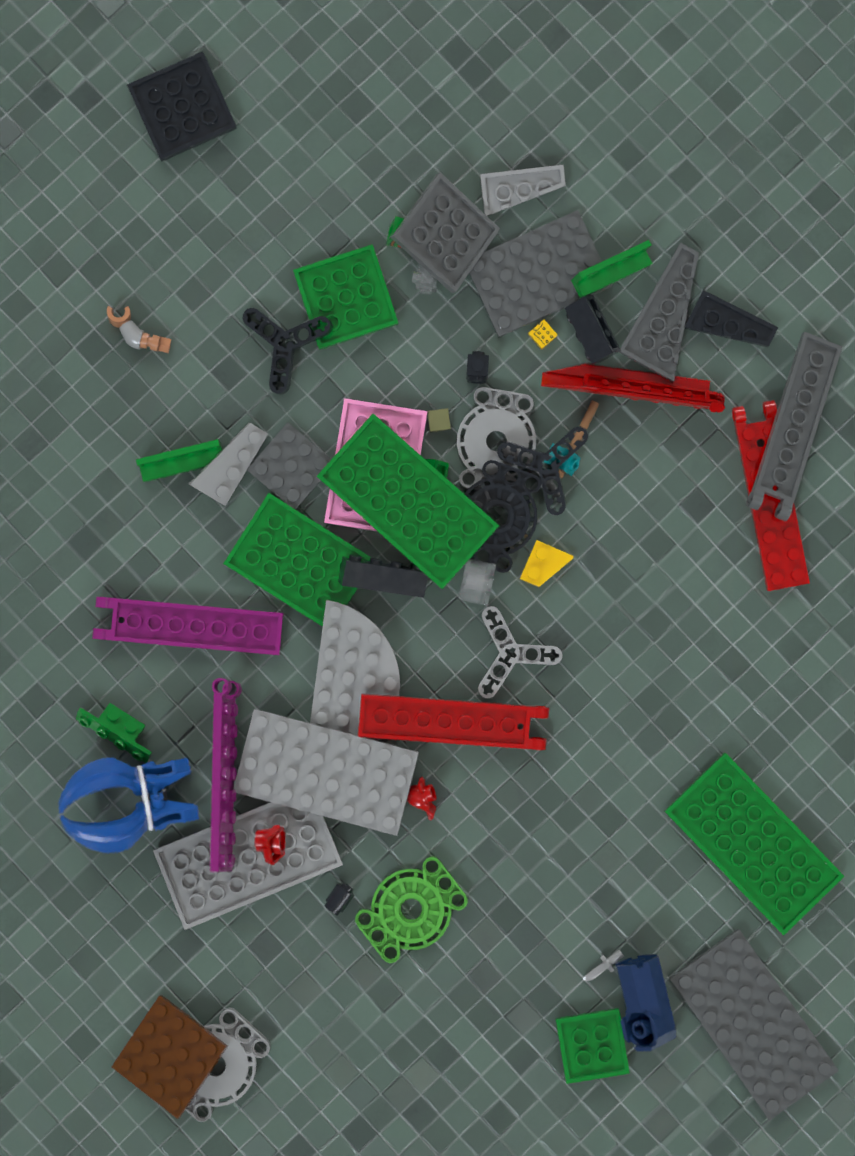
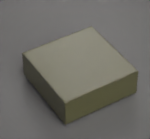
M448 408L427 411L430 433L451 430Z

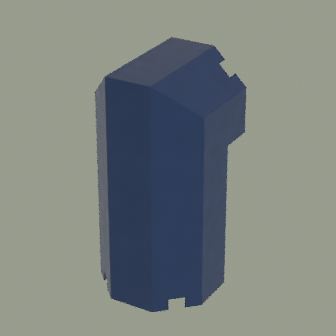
M657 954L639 955L637 956L638 958L633 960L632 958H627L615 963L626 1007L625 1013H627L620 1023L624 1039L628 1043L632 1042L635 1045L633 1048L636 1051H652L676 1038V1027L659 956Z

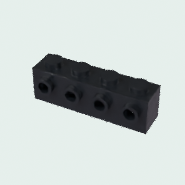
M349 555V558L342 557L338 582L342 586L424 598L428 576L415 564L406 567L403 566V563L397 561H390V564L382 563V560L377 558H370L367 561L362 560L361 556Z

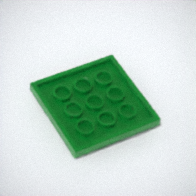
M373 244L293 270L309 320L324 316L330 319L333 324L330 334L316 340L319 350L399 325ZM321 321L320 326L317 328L312 327V330L321 329L325 331L327 323Z

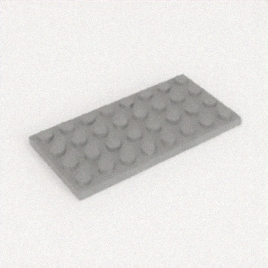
M254 709L233 789L239 794L397 836L419 752Z
M273 802L236 816L235 824H233V832L236 836L235 845H233L235 865L230 872H210L211 827L153 850L184 930L343 865L324 816ZM274 825H280V827L285 829V855L274 865L265 862L263 852L256 851L255 834L257 830L270 829Z

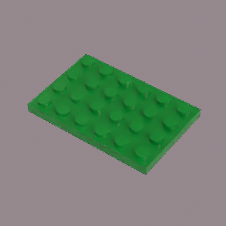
M268 493L223 564L323 627L326 600L348 605L358 589L342 586L338 582L342 557L349 558V555L361 556L362 560L367 561L371 557Z

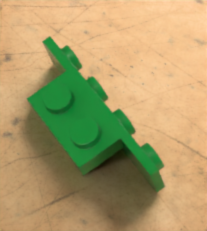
M109 703L99 718L83 708L78 710L76 720H78L80 725L86 728L89 727L99 737L113 742L118 749L127 751L135 760L143 761L144 763L149 761L152 752L135 742L144 730L145 724Z

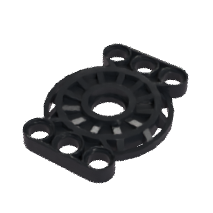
M489 460L484 463L482 468L486 478L473 484L464 494L486 514L494 506L503 507L507 511L508 518L506 523L499 526L472 556L469 562L505 573L512 568L513 564L508 554L515 553L524 547L535 531L537 508L531 494L540 489L541 480L535 474L495 460ZM490 463L498 467V472L493 476L488 475L485 470L486 466ZM511 470L515 471L518 475V479L513 483L508 482L505 477L506 473ZM531 477L535 478L538 482L537 487L533 490H529L525 485L526 480ZM489 481L490 485L485 486L484 482ZM480 484L481 489L471 496L469 493ZM528 495L529 499L525 500L523 496ZM530 503H532L534 509V517H530L528 507ZM530 521H534L529 535L526 534ZM522 537L526 538L522 544L516 548L514 547V544L519 542ZM510 547L511 550H509V551H506V550L504 549V548ZM486 550L490 556L486 562L478 560L477 554L479 551ZM506 557L509 560V566L506 569H501L497 566L499 558Z

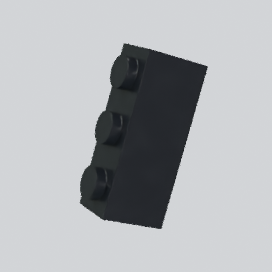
M594 295L584 296L565 307L566 317L573 324L576 330V337L585 349V356L592 364L600 363L621 351Z

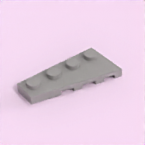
M564 165L480 174L483 207L486 216L566 186Z
M248 423L216 455V458L201 470V473L189 485L226 506L268 433L252 423Z

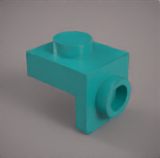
M561 446L557 448L559 455H568V449ZM551 452L550 455H552L553 457L549 461H546L544 459L543 462L551 466V464L555 460H557L558 463L561 460L556 458L554 453ZM574 453L558 468L567 475L572 476L574 471L578 469L581 458Z

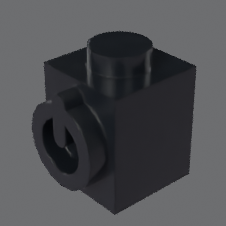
M473 351L472 354H468L467 382L473 384L486 383L489 355H485V352Z

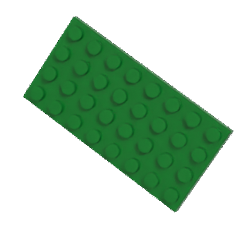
M372 414L317 475L324 484L442 590L499 528V525L375 414Z
M725 752L664 810L676 825L783 936L844 877L829 859Z

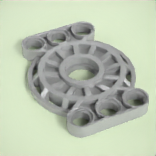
M480 387L475 391L473 398L478 407L471 410L465 416L457 433L458 453L463 464L467 467L459 476V483L463 488L469 489L479 480L486 478L482 468L484 463L489 460H495L518 468V465L501 460L497 451H492L488 448L486 439L490 433L499 431L505 435L507 442H513L525 447H529V441H533L532 449H536L535 430L526 415L534 406V401L529 395L487 387ZM481 391L489 395V399L485 403H481L477 399V394ZM506 395L509 398V404L507 406H500L497 402L499 396ZM521 399H527L530 402V407L527 410L519 408L518 402ZM474 413L475 418L471 420L469 425H466L465 422ZM526 423H528L531 429L532 436H528V432L525 427ZM462 428L466 430L464 442H460ZM507 446L502 451L505 453V457H508L509 454L515 455L514 460L517 461L521 449L517 448L515 453L510 451V446ZM461 447L465 448V453L468 457L466 460L462 455ZM524 452L521 457L522 461L524 458H527L526 464H529L533 455ZM493 463L488 464L485 469L486 473L490 476L495 475L498 472L497 465ZM508 471L505 476L506 480L515 482L517 480L515 478L517 473L510 474V471ZM467 473L472 474L475 478L474 483L471 485H466L462 481L463 476ZM479 484L478 486H476L475 488H473L472 490L477 491V490L481 489L480 484Z
M229 1007L222 1011L219 1018L220 1024L203 1026L206 1029L212 1028L210 1032L227 1044L228 1047L221 1056L226 1063L225 1071L217 1076L209 1074L186 1109L198 1122H205L211 1117L212 1107L229 1105L241 1098L252 1085L256 1074V1057L263 1058L270 1051L271 1045L269 1040L234 1008ZM228 1012L233 1013L235 1022L227 1024L223 1018L224 1014ZM242 1027L250 1029L251 1036L245 1039L239 1035V1030ZM257 1042H264L266 1044L267 1050L264 1053H258L255 1050ZM249 1066H253L252 1075L249 1080L247 1078ZM243 1083L246 1084L245 1089L237 1095L236 1091L240 1089ZM230 1095L233 1097L230 1100L220 1102L221 1098H226ZM203 1105L208 1108L209 1113L207 1116L201 1117L198 1115L197 1108Z

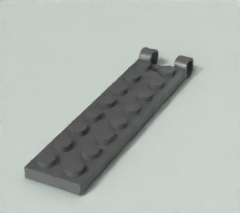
M807 332L801 334L754 486L746 501L747 507L758 510L762 505L764 494L781 500L775 510V518L783 521L789 519L842 346ZM774 485L777 487L776 491L773 490Z

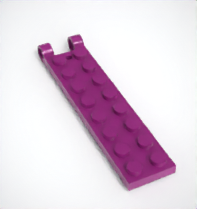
M96 597L95 607L113 609L111 630L93 628L92 639L280 655L284 613ZM120 617L124 618L123 623L119 622Z
M217 678L212 684L214 709L210 872H230L235 865L233 845H235L236 836L233 832V824L236 821V813L233 811L234 802L236 801V790L233 788L237 777V770L234 768V759L237 758L235 738L238 734V729L235 725V717L238 715L236 698L240 696L242 687L238 682ZM221 681H224L223 692L220 693L217 687ZM231 684L236 685V692L233 695H229L232 689Z

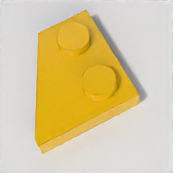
M536 540L520 579L540 587L570 562L574 556Z

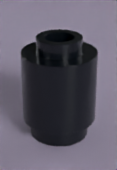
M344 882L342 885L337 883L326 898L324 906L338 916L340 912L346 909L355 896L352 893L354 889Z

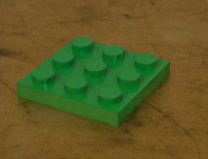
M619 1008L555 1018L566 1084L630 1074Z

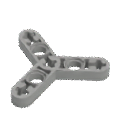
M489 606L483 610L482 620L499 654L478 686L479 694L482 697L491 698L497 693L515 663L556 665L562 660V652L556 646L516 644L498 608ZM487 611L496 612V622L498 623L501 620L503 625H498L491 630L489 626L494 624L491 619L487 620L485 618L488 615ZM501 628L507 632L505 640L499 641L495 638L497 629ZM514 648L516 657L509 658L508 663H511L508 668L505 663L498 660L500 657L503 660L507 656L506 649ZM529 648L535 649L538 654L537 658L533 661L528 660L525 655ZM540 648L545 649L543 653H551V649L555 650L558 658L551 662L549 657H543L544 662H540ZM496 665H502L505 668V674L502 677H496L493 674V669ZM490 674L493 679L500 682L498 685L494 682L491 686L492 694L488 692L485 695L482 685L489 684L491 680L487 679Z

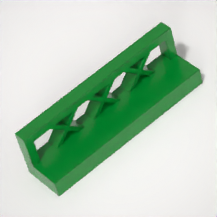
M647 240L579 272L571 280L579 297L588 296L651 266L653 263L646 252L652 246L650 241Z
M217 439L136 459V464L140 467L142 479L145 483L202 469L209 465L223 449L221 442Z

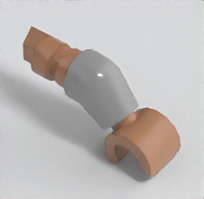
M129 306L124 308L125 314L119 318L113 316L114 310L112 307H107V316L110 323L120 329L126 344L139 350L150 347V350L169 353L171 339L156 335L150 337V334L144 333V330L139 329L133 321H130L131 312Z

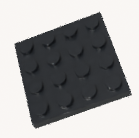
M203 51L127 84L161 162L237 129Z

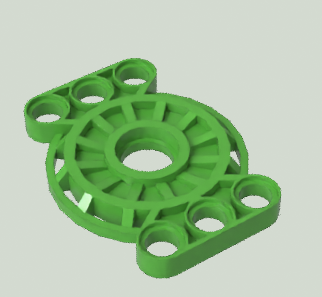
M430 856L424 860L423 870L403 869L387 876L374 893L371 910H359L356 914L355 922L385 962L394 963L400 957V948L418 950L435 943L444 934L449 925L451 909H464L467 906L468 900L465 892L437 857ZM433 860L437 862L438 869L435 872H429L426 869L428 861ZM406 872H414V876H405L402 878L400 877V874ZM418 873L423 874V878L418 877ZM395 876L396 880L386 887L384 884ZM447 877L451 880V886L448 889H442L439 886L441 878ZM382 889L384 892L380 902H375L377 894ZM460 894L464 897V903L461 906H455L452 903L454 895ZM408 899H415L422 906L421 914L415 919H408L401 912L402 904ZM444 906L448 907V911H444ZM375 907L379 908V913L375 912ZM368 913L371 917L370 923L367 925L361 924L359 921L360 914ZM447 916V920L443 929L439 928L442 924L443 917ZM375 930H381L384 934V938L379 942L374 941L372 938V933ZM436 932L439 933L434 939L427 942L428 938L432 937ZM423 942V944L418 946H409V943ZM394 947L397 955L391 959L387 958L385 955L386 948Z

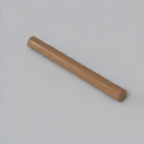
M591 401L579 426L588 428L599 403ZM576 431L575 437L571 441L573 449L577 447L574 443L578 439L582 440L584 435L582 431L579 433ZM559 470L562 479L565 472Z

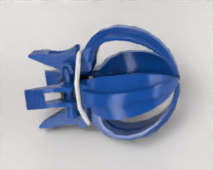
M101 758L86 764L66 784L58 803L59 814H63L66 807L77 799L95 791L111 787H129L136 796L142 797V801L135 805V810L132 814L114 821L85 823L73 821L61 815L60 820L63 828L77 842L91 850L103 853H117L130 849L148 829L150 831L153 828L155 830H162L171 823H186L199 820L197 805L169 801L165 788L191 773L188 758L172 760L160 765H156L154 762H147L142 764V766L138 765L137 768L131 767L115 758Z

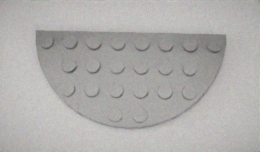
M326 600L310 723L358 736L361 694L399 696L400 676L398 664L389 641L374 622L350 606ZM368 738L376 741L379 740V738Z

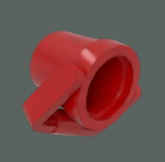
M274 825L270 829L257 830L255 834L256 851L263 852L265 862L274 865L285 855L286 835L284 827H280V825Z

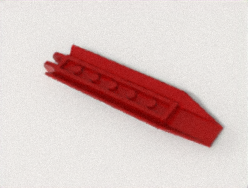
M582 364L542 373L541 386L624 397L632 400H646L653 403H668L675 406H689L696 409L704 408L714 413L723 412L725 409L724 395L709 391L710 381L675 376L672 383L656 373L591 364Z

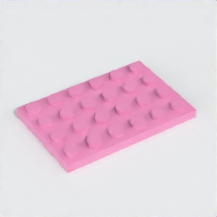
M344 398L335 455L372 414H375L421 455L427 411ZM331 489L329 490L324 523L377 531Z

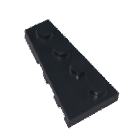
M703 290L684 329L769 347L778 327Z

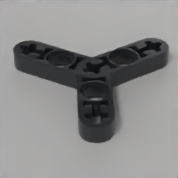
M255 308L245 310L242 318L249 328L274 346L269 387L271 391L277 394H284L290 388L295 349L327 336L333 329L331 320L324 316L311 319L287 331ZM256 314V319H258L262 323L259 325L254 321L250 322L251 318L249 317V315ZM321 321L327 323L325 331L321 329L313 331L310 325L313 328L319 327ZM271 324L274 327V332L271 336H266L264 328ZM307 329L309 332L308 338L300 340V330ZM294 336V339L297 341V344H295V341L288 342L287 348L281 346L283 338L290 340ZM281 358L287 360V367L283 370H280L277 366V362ZM276 372L286 373V377L281 376V382L284 383V387H280L278 390L275 383L280 381V376L276 375Z
M576 426L546 453L513 442H503L498 447L497 454L503 461L539 472L547 510L552 515H560L565 511L566 500L558 467L586 443L589 434L586 428ZM574 431L578 433L582 431L584 433L582 436L584 440L578 439L574 443L577 447L573 449L571 443L565 439L569 437L571 441L575 437ZM561 444L567 445L569 448L568 455H559L557 452L558 446ZM507 446H510V451L515 453L517 448L521 449L517 461L514 460L515 455L509 454L508 457H505L502 448L505 449ZM524 452H530L533 455L531 463L526 464L522 461L521 457ZM553 452L555 457L561 461L558 463L555 460L551 464L552 469H544L542 467L544 465L543 460L549 461L553 457L550 453ZM549 479L557 481L558 488L551 491L547 489L546 482ZM560 492L561 496H556L558 503H562V506L559 508V511H556L555 508H551L554 499L553 497L549 498L548 495Z

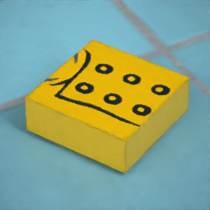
M545 320L528 333L541 350L558 336Z

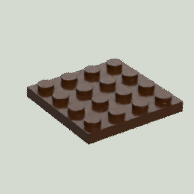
M160 995L112 1065V1068L175 1118L179 1119L228 1045L163 995Z

